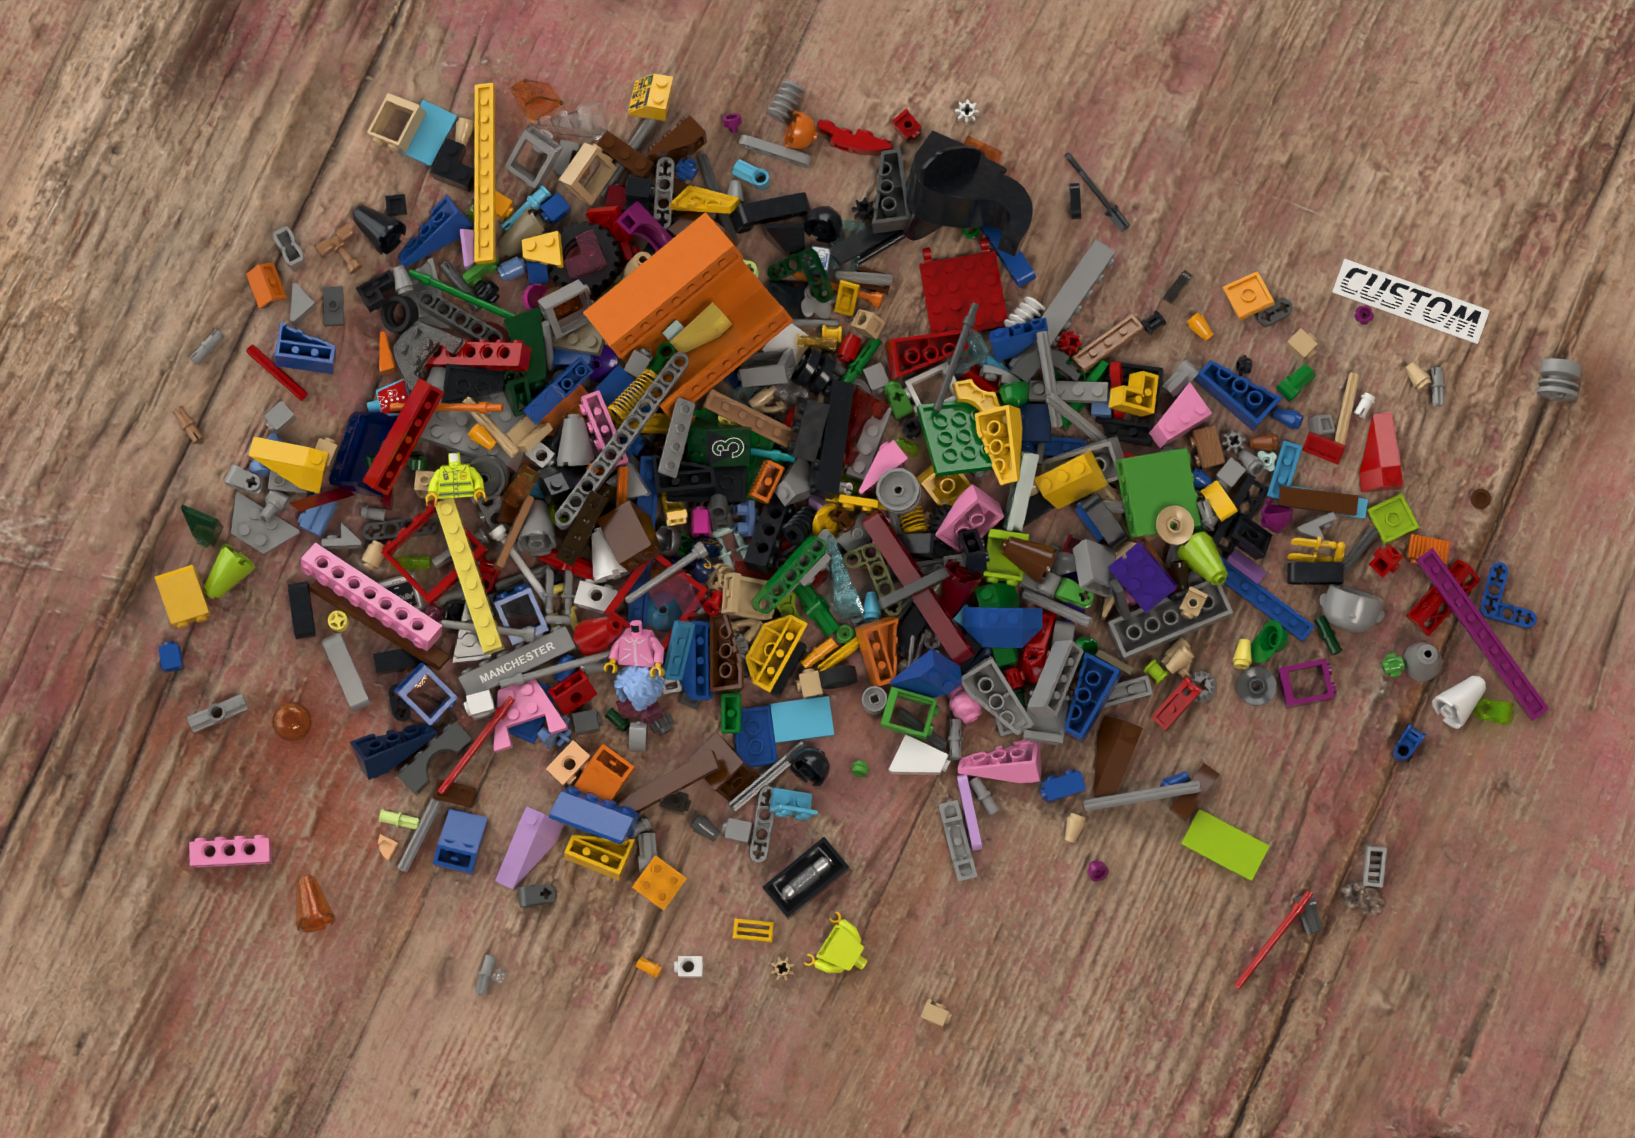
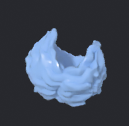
M628 665L621 671H618L614 687L619 701L625 702L628 698L635 710H646L648 706L656 702L665 688L664 681L659 677V671H656L655 678L650 675L652 667Z

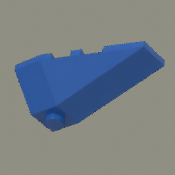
M448 195L430 212L431 218L426 224H421L417 237L411 238L398 255L404 267L461 237L460 229L470 230V227L473 225L472 222Z

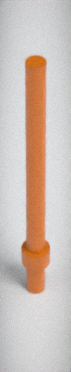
M479 402V404L439 403L435 411H479V413L488 414L489 412H503L504 406L503 404H489L488 402ZM391 403L390 411H401L405 403Z

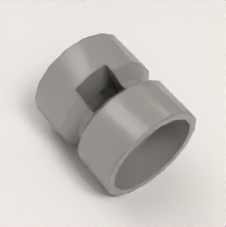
M877 686L867 688L862 694V707L865 712L874 716L884 712L887 704L886 692Z

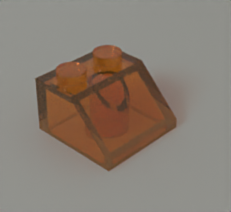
M524 79L509 88L518 107L530 123L564 104L548 83Z

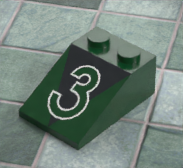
M695 420L690 425L688 431L687 463L691 462L710 467L750 466L752 427Z

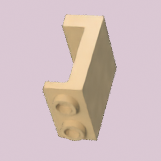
M740 573L725 574L721 614L760 621L772 619L774 609L768 614H762L755 611L751 605L753 597L769 580L743 577ZM765 599L760 602V609L765 607Z

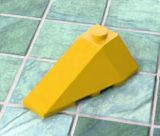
M1005 405L975 413L977 434L983 441L984 450L992 461V467L1000 485L1018 482L1020 480L1022 444L1020 409L1011 405Z
M253 437L249 452L251 458L293 483L299 489L320 494L330 459L329 452Z

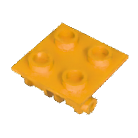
M655 855L632 888L664 911L687 878Z

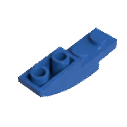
M579 357L546 385L522 412L534 425H537L564 398H567L593 370Z

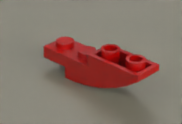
M819 119L816 125L818 132L831 138L830 145L842 151L873 156L881 155V151L893 150V145L889 140L883 137L879 139L866 129H863V131L857 129L855 135H853V132L849 129H840L830 120L823 121Z

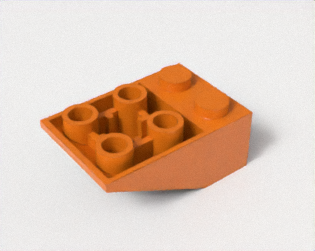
M602 744L574 787L579 788L581 792L586 794H596L602 800L613 801L636 769L635 766Z

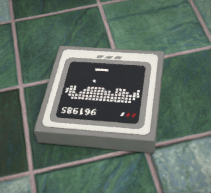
M415 572L409 573L417 582ZM403 575L377 582L420 611L425 610L420 593Z

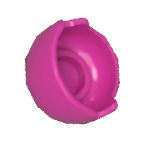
M542 284L528 286L522 296L524 307L528 311L540 307L537 300L550 294L548 288Z

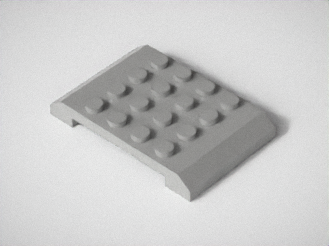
M432 367L426 382L443 391L446 368ZM504 392L472 398L477 404L479 402L503 404V412H489L487 415L505 435L525 416V414L518 417L514 416ZM464 399L456 400V401H450V402H445V403H457V404H462V402H463ZM434 411L418 442L423 444L428 442L473 458L483 455L496 456L503 460L509 472L513 474L518 472L525 454L518 453L517 456L511 458L498 443L489 451L471 441L467 434L478 422L468 411Z

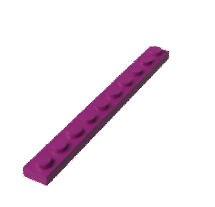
M1431 548L1417 558L1416 561L1531 721L1549 709L1435 550Z

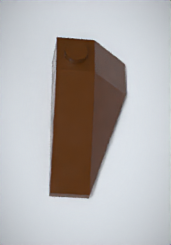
M719 612L716 616L710 615V692L717 694L740 693L744 689V667L729 615Z

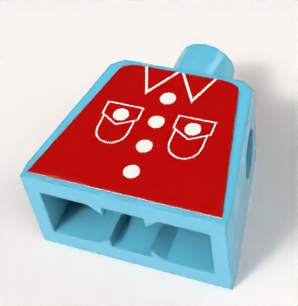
M401 379L376 390L378 400L367 402L369 414L380 411L383 420H396L401 411H390V404L406 403L410 396L406 379Z

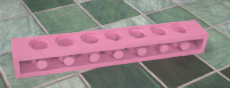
M314 543L302 556L301 569L306 575H311L323 586L330 587L338 596L345 597L356 607L359 606L369 616L380 620L384 626L391 627L401 637L412 641L416 647L428 651L441 636V624L317 543Z

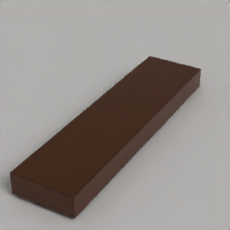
M1280 486L1278 506L1356 516L1358 495Z

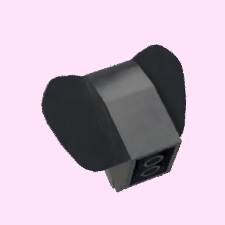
M932 130L916 152L907 180L906 202L908 209L913 214L908 220L903 233L908 239L916 241L926 237L942 226L955 228L990 226L1003 231L997 249L1015 257L1026 239L1033 216L1032 201L1025 188L1018 181L1004 175L1007 172L1004 166L987 159L985 153L980 152L977 147L967 146Z

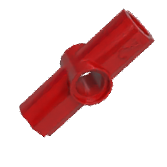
M553 548L551 553L539 557L540 562L558 568L562 573H565V570H570L573 576L576 575L594 581L593 564L581 559L580 556L573 567L556 558L559 552L556 548Z

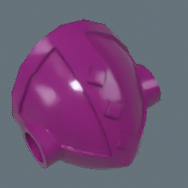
M1268 498L1266 505L1261 510V525L1273 533H1280L1292 521L1294 509L1272 505V500Z

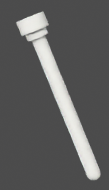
M500 525L489 534L494 540L500 541L503 545L507 536V530L503 525ZM513 547L509 555L544 604H546V597H542V593H545V590Z

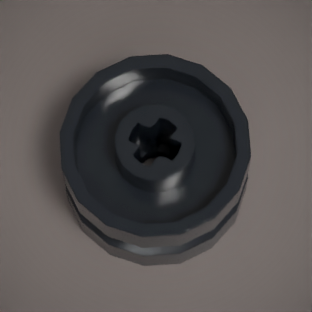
M812 344L806 348L792 374L791 381L800 387L806 385L807 391L818 395L829 381L837 358L828 352L822 355L821 349Z

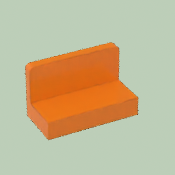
M274 263L258 264L246 274L258 308H263L270 302L283 301L287 298Z

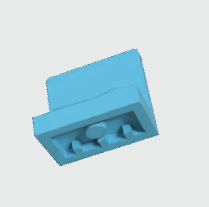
M772 788L769 812L775 813V816L783 818L794 816L795 820L806 821V819H811L813 816L818 815L817 810H811L812 794Z

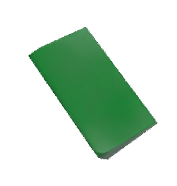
M741 693L721 694L722 734L741 733Z

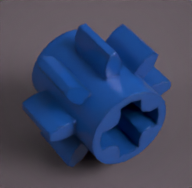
M690 157L687 161L682 158L675 167V171L678 172L677 178L683 182L686 179L692 181L699 171L696 167L697 162Z
M640 434L626 452V455L629 457L633 454L638 456L645 447V444L642 442L643 437ZM624 438L621 444H626L628 440Z

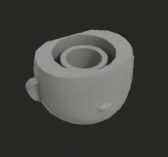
M1331 584L1327 593H1322L1319 597V602L1324 609L1327 621L1345 631L1354 633L1366 632L1375 623L1380 622L1385 615L1381 609L1383 601L1381 598L1345 586Z

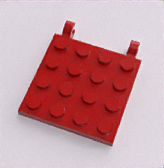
M988 238L980 239L982 253L932 261L930 247L922 249L924 263H919L931 334L962 330L964 317L968 315L972 303H977L979 307L974 318L976 320L974 327L970 329L969 334L1006 328L1004 320L1008 319L997 256L996 251L990 252Z

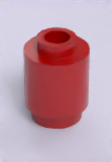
M848 333L843 338L836 354L839 356V360L846 364L854 362L861 348L862 339Z

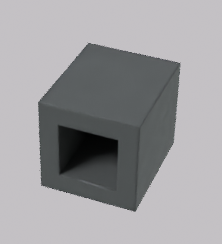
M596 709L572 714L577 736L600 732L599 726H603L601 714H597Z

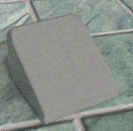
M1331 414L1314 416L1308 420L1310 432L1321 436L1336 433Z

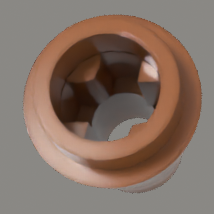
M1268 433L1250 437V449L1269 452L1278 450V434Z

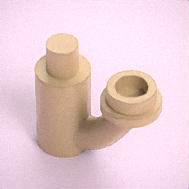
M774 384L768 389L767 387L763 388L747 401L754 410L762 414L765 412L767 414L778 412L784 414L788 409L781 400L775 402L776 406H764L774 398L773 394L778 391Z
M749 618L734 622L730 621L733 632H739L738 627L750 626L742 635L750 646H752L763 626L760 620Z
M1180 637L1164 653L1165 657L1161 660V663L1165 666L1179 647L1182 648L1185 645L1191 651V646L1185 639ZM1191 663L1176 671L1183 679L1190 676L1188 671Z

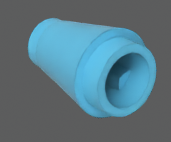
M877 592L866 593L862 616L866 622H873L881 617Z

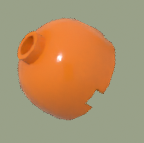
M794 111L791 116L795 117L793 121H788L784 142H787L784 147L793 150H803L812 141H816L818 131L815 130V123L809 115Z

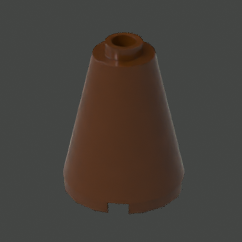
M1011 536L1008 539L1005 538L1000 546V549H1002L1001 554L1038 584L1042 583L1045 579L1042 575L1049 573L1057 555L1054 553L1057 549L1052 546Z

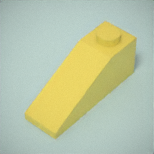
M712 302L675 336L670 343L678 352L686 353L719 338L733 324Z

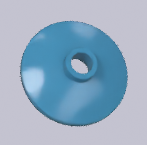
M669 592L653 594L649 597L647 623L659 631L671 630L674 621H678L683 614L682 604L677 601L678 598ZM661 607H665L667 611L665 613H660L659 609Z

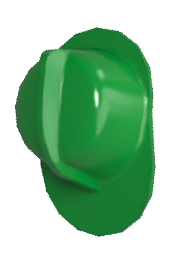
M1011 382L1003 385L996 392V395L1001 396L1005 405L1018 408V406L1028 401L1030 384L1027 382Z
M1277 620L1268 621L1251 644V657L1254 662H1266L1274 653H1279L1285 649L1288 643L1289 632L1282 628L1280 622Z

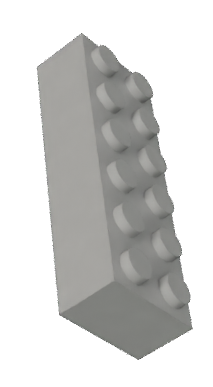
M1208 581L1193 586V588L1208 595L1197 619H1188L1182 616V612L1179 611L1189 590L1188 588L1176 593V600L1171 601L1166 597L1147 613L1140 608L1130 612L1131 618L1124 620L1121 616L1109 621L1107 627L1122 662L1231 617L1233 611L1222 586L1212 585ZM1191 600L1189 602L1190 606L1192 607L1197 605L1196 601Z

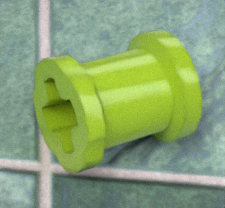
M1156 659L1143 670L1144 673H1148L1155 680L1156 685L1169 674L1168 670L1165 671L1158 665Z

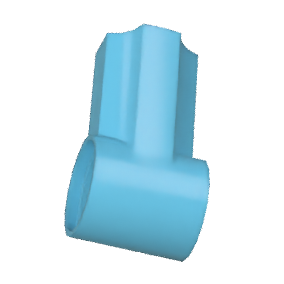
M740 159L733 167V176L754 185L758 190H766L771 184L769 174L765 169H759ZM764 176L766 180L763 183H758L756 181L757 178Z

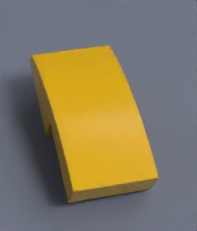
M1217 480L1201 490L1205 499H1209L1210 506L1221 522L1238 511Z

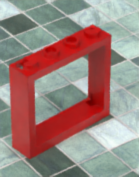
M434 500L426 506L427 510L425 512L417 514L411 520L412 524L409 527H403L397 533L398 537L393 542L391 540L388 541L381 552L431 606L459 580L456 568L427 593L392 555L437 513L436 507H434ZM465 527L469 540L477 547L473 554L476 563H478L489 551Z
M660 554L654 558L666 568L673 565ZM651 560L633 570L603 612L608 617L614 616L620 619L625 629L630 628V623L614 611ZM679 570L675 574L699 591L678 620L686 621L688 619L690 621L697 612L694 610L698 603L702 605L707 598L706 591L708 589L682 570ZM672 630L667 635L665 640L662 642V646L664 647V651L666 653L668 650Z

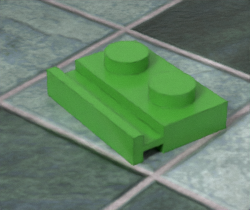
M495 255V263L476 264L465 272L462 276L469 287H475L483 281L482 278L484 276L493 274L497 270L498 265H500L497 256Z

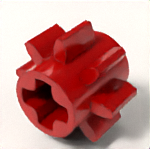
M1073 331L1061 333V339L1056 341L1059 346L1058 351H1064L1066 355L1078 353L1077 348L1082 346L1079 339L1080 335H1074Z
M1013 668L1004 672L1005 678L1013 690L1024 687L1023 682L1027 681L1023 671L1019 672L1018 668Z

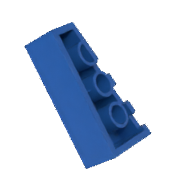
M1212 360L1203 367L1194 380L1253 432L1282 399L1280 395H1275L1267 391L1268 389L1249 382V379L1234 374L1233 371Z
M1086 652L1064 728L1067 736L1081 743L1085 742L1122 676L1119 669Z

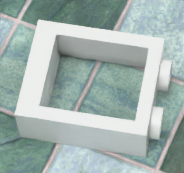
M947 362L905 381V388L903 390L906 392L908 399L911 398L916 416H918L917 406L922 404L913 385L939 373H942L943 377H945L949 366ZM954 376L949 386V389L953 396L948 399H945L944 402L956 401V397L952 388V383L957 382Z

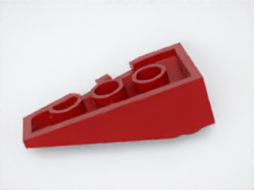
M1392 412L1372 414L1359 472L1361 493L1399 490L1403 485Z

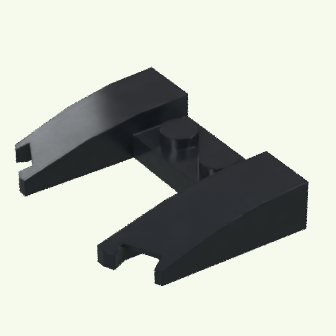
M1121 363L1124 385H1128L1129 374L1145 371L1159 375L1154 414L1142 417L1135 415L1134 422L1097 417V423L1103 424L1106 433L1104 435L1107 436V439L1117 436L1119 442L1152 447L1153 438L1149 432L1155 425L1164 370L1160 367ZM1105 374L1103 380L1111 382L1110 376Z
M916 604L896 634L898 644L902 649V652L899 653L902 659H904L909 651L911 636L915 637V642L923 629L935 635ZM958 626L975 652L973 657L960 665L962 676L982 646L966 630Z

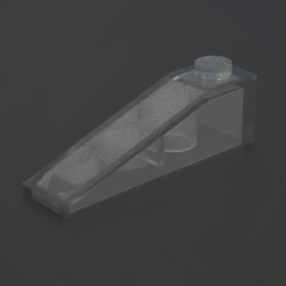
M601 102L576 107L577 111L574 112L561 111L557 117L547 115L526 121L528 128L534 126L539 130L544 129L553 134L601 139L607 131Z

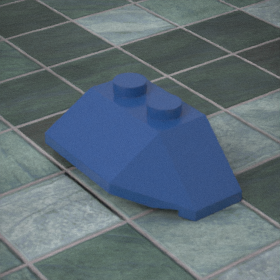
M963 607V628L982 647L1023 648L1042 629L1043 608Z
M690 621L695 624L683 678L682 681L680 680V683L691 700L709 701L714 694L710 692V623Z

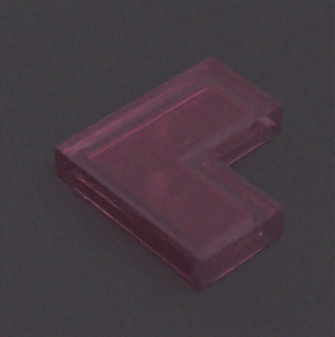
M593 229L575 236L581 254L564 260L571 280L607 266Z
M683 572L648 591L657 609L674 599L684 616L702 607Z
M628 698L625 702L616 701L621 718L641 712L644 724L663 718L657 700L648 706L646 710L643 709L642 711L635 710Z

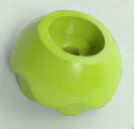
M556 504L549 507L551 521L555 525V515L560 508ZM567 515L559 517V521L562 523H567L569 520Z

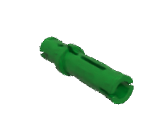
M870 338L855 361L849 364L848 371L840 381L853 384L855 379L861 376L863 368L882 344L880 339Z

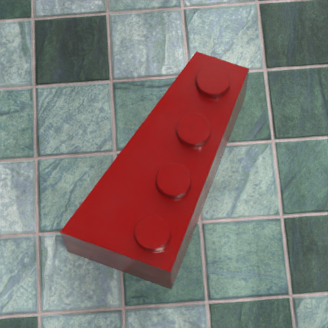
M962 330L888 340L885 343L891 381L952 357ZM967 340L962 353L969 348Z

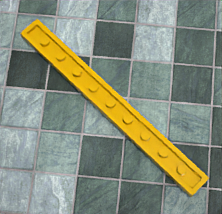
M494 83L475 85L474 262L477 265L495 263Z

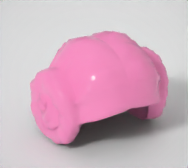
M962 685L948 694L950 710L953 711L954 717L961 719L963 723H971L982 714V706L968 695Z

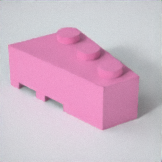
M1189 382L1149 434L1161 449L1203 424L1212 415V412Z

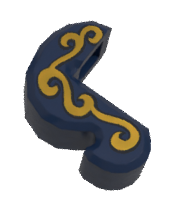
M709 537L696 539L687 552L688 555L692 552L691 550L694 548V545L701 542L709 553L705 558H696L689 563L693 567L690 574L699 583H706L710 579L709 575L714 571L710 558L719 556L723 548L719 541Z

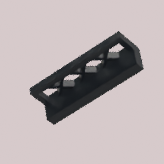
M1251 474L1247 476L1233 501L1239 514L1241 513V504L1250 502L1252 510L1250 513L1244 514L1252 519L1269 488L1256 481V477ZM1252 485L1263 490L1260 496L1251 498L1249 490ZM1236 513L1221 522L1212 538L1216 548L1228 555H1231L1236 546L1232 544L1230 549L1219 543L1225 537L1227 529L1231 528V522L1237 519L1235 517Z

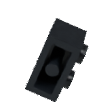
M977 528L957 532L959 551L967 573L972 574L986 571L987 562H990L989 554L985 550L984 540L980 538Z

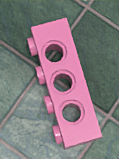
M255 835L254 839H246V836H235L234 840H226V837H215L214 841H207V838H195V842H189L190 866L192 868L272 864L271 839L266 838V835ZM249 845L255 846V852L252 855L246 854V848ZM234 846L235 853L232 856H227V848ZM214 847L216 850L214 856L207 857V849Z

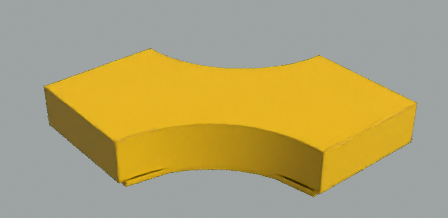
M972 379L952 383L957 403H969L976 407L979 412L1000 407L996 393L981 390L974 384Z

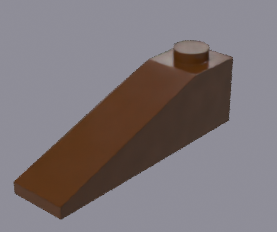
M1105 716L1097 736L1094 797L1115 795L1143 730L1142 727L1125 720Z

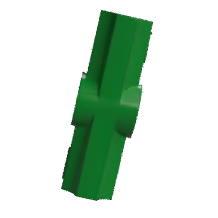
M798 584L793 592L803 604L805 614L810 620L816 622L826 637L841 627L829 611L830 608L827 601L816 593L811 584L806 586Z

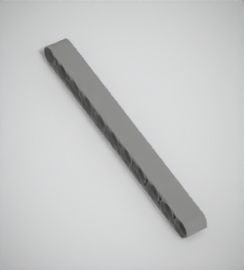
M677 352L670 358L555 515V523L558 528L566 530L573 525L589 492L582 489V486L584 484H591L593 491L597 492L658 410L659 404L667 398L687 371L689 359L685 353ZM681 359L685 362V365L678 367L674 362ZM665 375H671L673 377V381L666 382L663 380V377ZM658 390L662 393V396L655 398L651 393ZM648 406L651 410L649 413H642L640 408ZM635 421L639 424V427L632 429L628 424ZM625 437L628 441L622 445L617 442V439ZM612 452L616 455V458L608 460L605 455ZM601 468L604 470V474L597 476L594 474V470ZM574 499L580 500L581 505L579 507H573L570 504V502ZM567 515L570 520L567 523H562L559 521V517Z

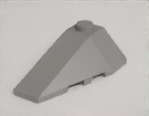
M992 656L981 661L962 675V686L968 695L1016 735L1034 725Z

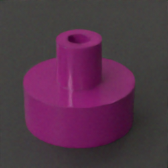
M733 113L723 116V126L730 128L731 133L737 132V126L742 124L741 114Z
M1102 861L1090 862L1087 870L1088 876L1094 882L1103 880L1109 872L1107 866Z

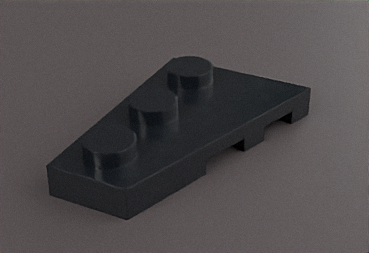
M447 363L443 387L445 393L441 402L445 403L466 399L467 397L473 398L501 393L504 387L505 371Z

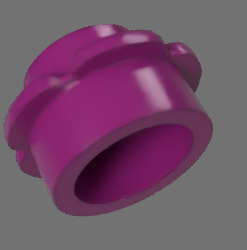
M1359 306L1354 317L1357 322L1365 325L1373 320L1374 314L1370 307Z

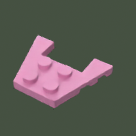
M536 679L527 681L520 686L516 684L498 690L497 708L502 706L508 696L515 699V702L506 712V717L500 720L495 727L494 751L496 753L513 748L508 728L546 716L551 734L568 730L567 724L563 721L559 712Z

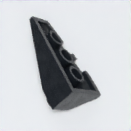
M588 465L550 466L533 472L532 475L549 507L567 499L587 472L586 468ZM615 471V472H613V473H610V475L607 477V479H606L604 482H606L607 480H609V479H610L612 476H614L617 472ZM584 484L582 489L589 492L593 489V486L591 484Z

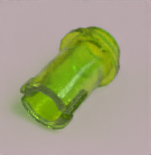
M899 437L896 442L903 452L914 458L916 457L920 446L906 441L905 437Z

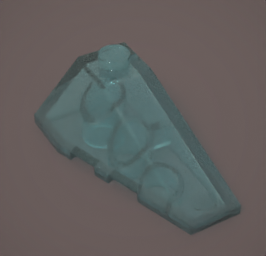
M829 535L828 552L831 557L829 560L830 589L833 601L830 606L834 615L838 614L841 619L866 614L853 584H851L850 574L847 568L844 567V560L832 535Z

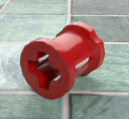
M713 591L710 599L703 603V609L707 614L716 616L719 613V608L722 606V591Z

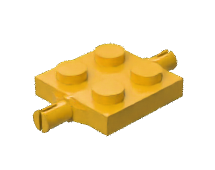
M839 494L832 500H825L835 502L839 506L844 507L846 511L854 512V509H861L865 514H872L877 509L887 510L879 500Z

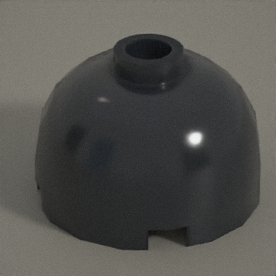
M830 206L813 208L809 211L804 221L805 233L809 237H811V234L818 237L816 241L823 243L835 242L840 237L843 228L841 216Z
M801 749L789 762V765H793L791 767L792 772L805 783L808 780L814 782L812 786H821L828 777L830 764L825 753L820 749Z

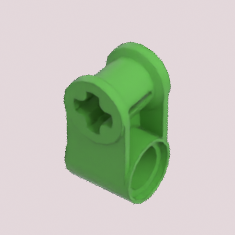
M889 381L884 387V392L889 402V407L892 408V414L895 420H898L913 413L914 410L900 383Z
M1062 578L1054 596L1083 609L1091 607L1093 604V593L1081 589L1079 584L1073 580ZM1088 595V600L1086 599L1082 602L1081 597Z

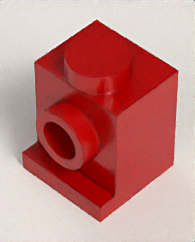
M907 108L892 120V127L907 143L911 139L913 141L921 135L922 126L909 113ZM910 123L912 126L906 128L905 124Z

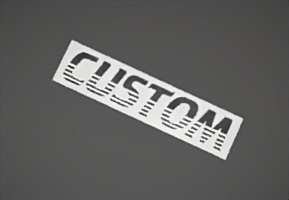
M1347 259L1343 261L1332 291L1341 296L1476 344L1479 342L1490 311Z

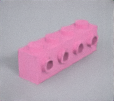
M598 390L582 396L579 408L582 415L587 416L589 422L586 425L590 434L594 433L595 435L594 445L597 451L601 450L602 452L616 433V429L602 395ZM609 452L605 457L608 460H614L616 455ZM626 453L611 473L618 471L619 466L629 464Z

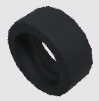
M393 296L387 299V304L383 305L381 310V320L384 327L394 333H406L414 329L419 318L416 303L406 296ZM399 303H402L406 310V318L401 326H398L394 320V310Z
M852 665L834 667L819 672L822 689L841 688L858 682L855 666Z

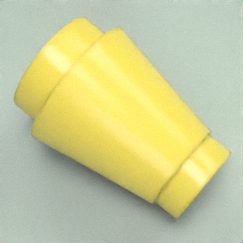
M1239 639L1232 660L1234 667L1237 669L1246 670L1252 664L1251 641L1248 639Z

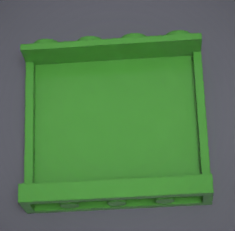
M1187 448L1115 461L1129 538L1158 533L1156 520L1159 513L1164 508L1173 505L1181 506L1191 514L1194 527L1201 526V514L1196 504L1198 495L1194 489V474L1191 472L1190 467L1191 456ZM1170 523V527L1173 530L1175 529L1174 523Z

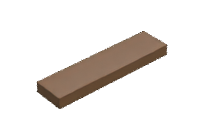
M1131 314L1073 355L1072 361L1085 373L1143 332L1144 326Z
M527 495L523 499L495 561L494 569L499 571L504 568L534 501V497Z

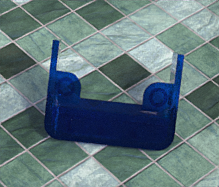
M356 411L351 414L329 477L331 485L365 496L383 497V493L363 482L370 468L366 467L365 457L378 454L382 441H385L396 418L383 412Z

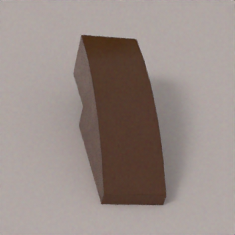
M1203 763L1190 781H1199L1201 791L1180 795L1170 808V811L1184 821H1187L1220 774Z

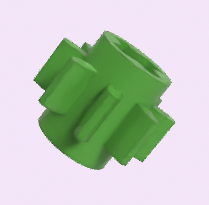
M1395 653L1386 655L1385 660L1381 661L1384 674H1390L1391 679L1399 677L1401 671L1405 670L1402 657H1396Z

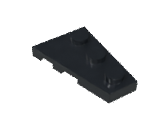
M524 579L487 595L495 620L501 618L493 599H496V595L506 591L510 593L514 591V587L525 584ZM528 594L501 605L506 618L537 616Z

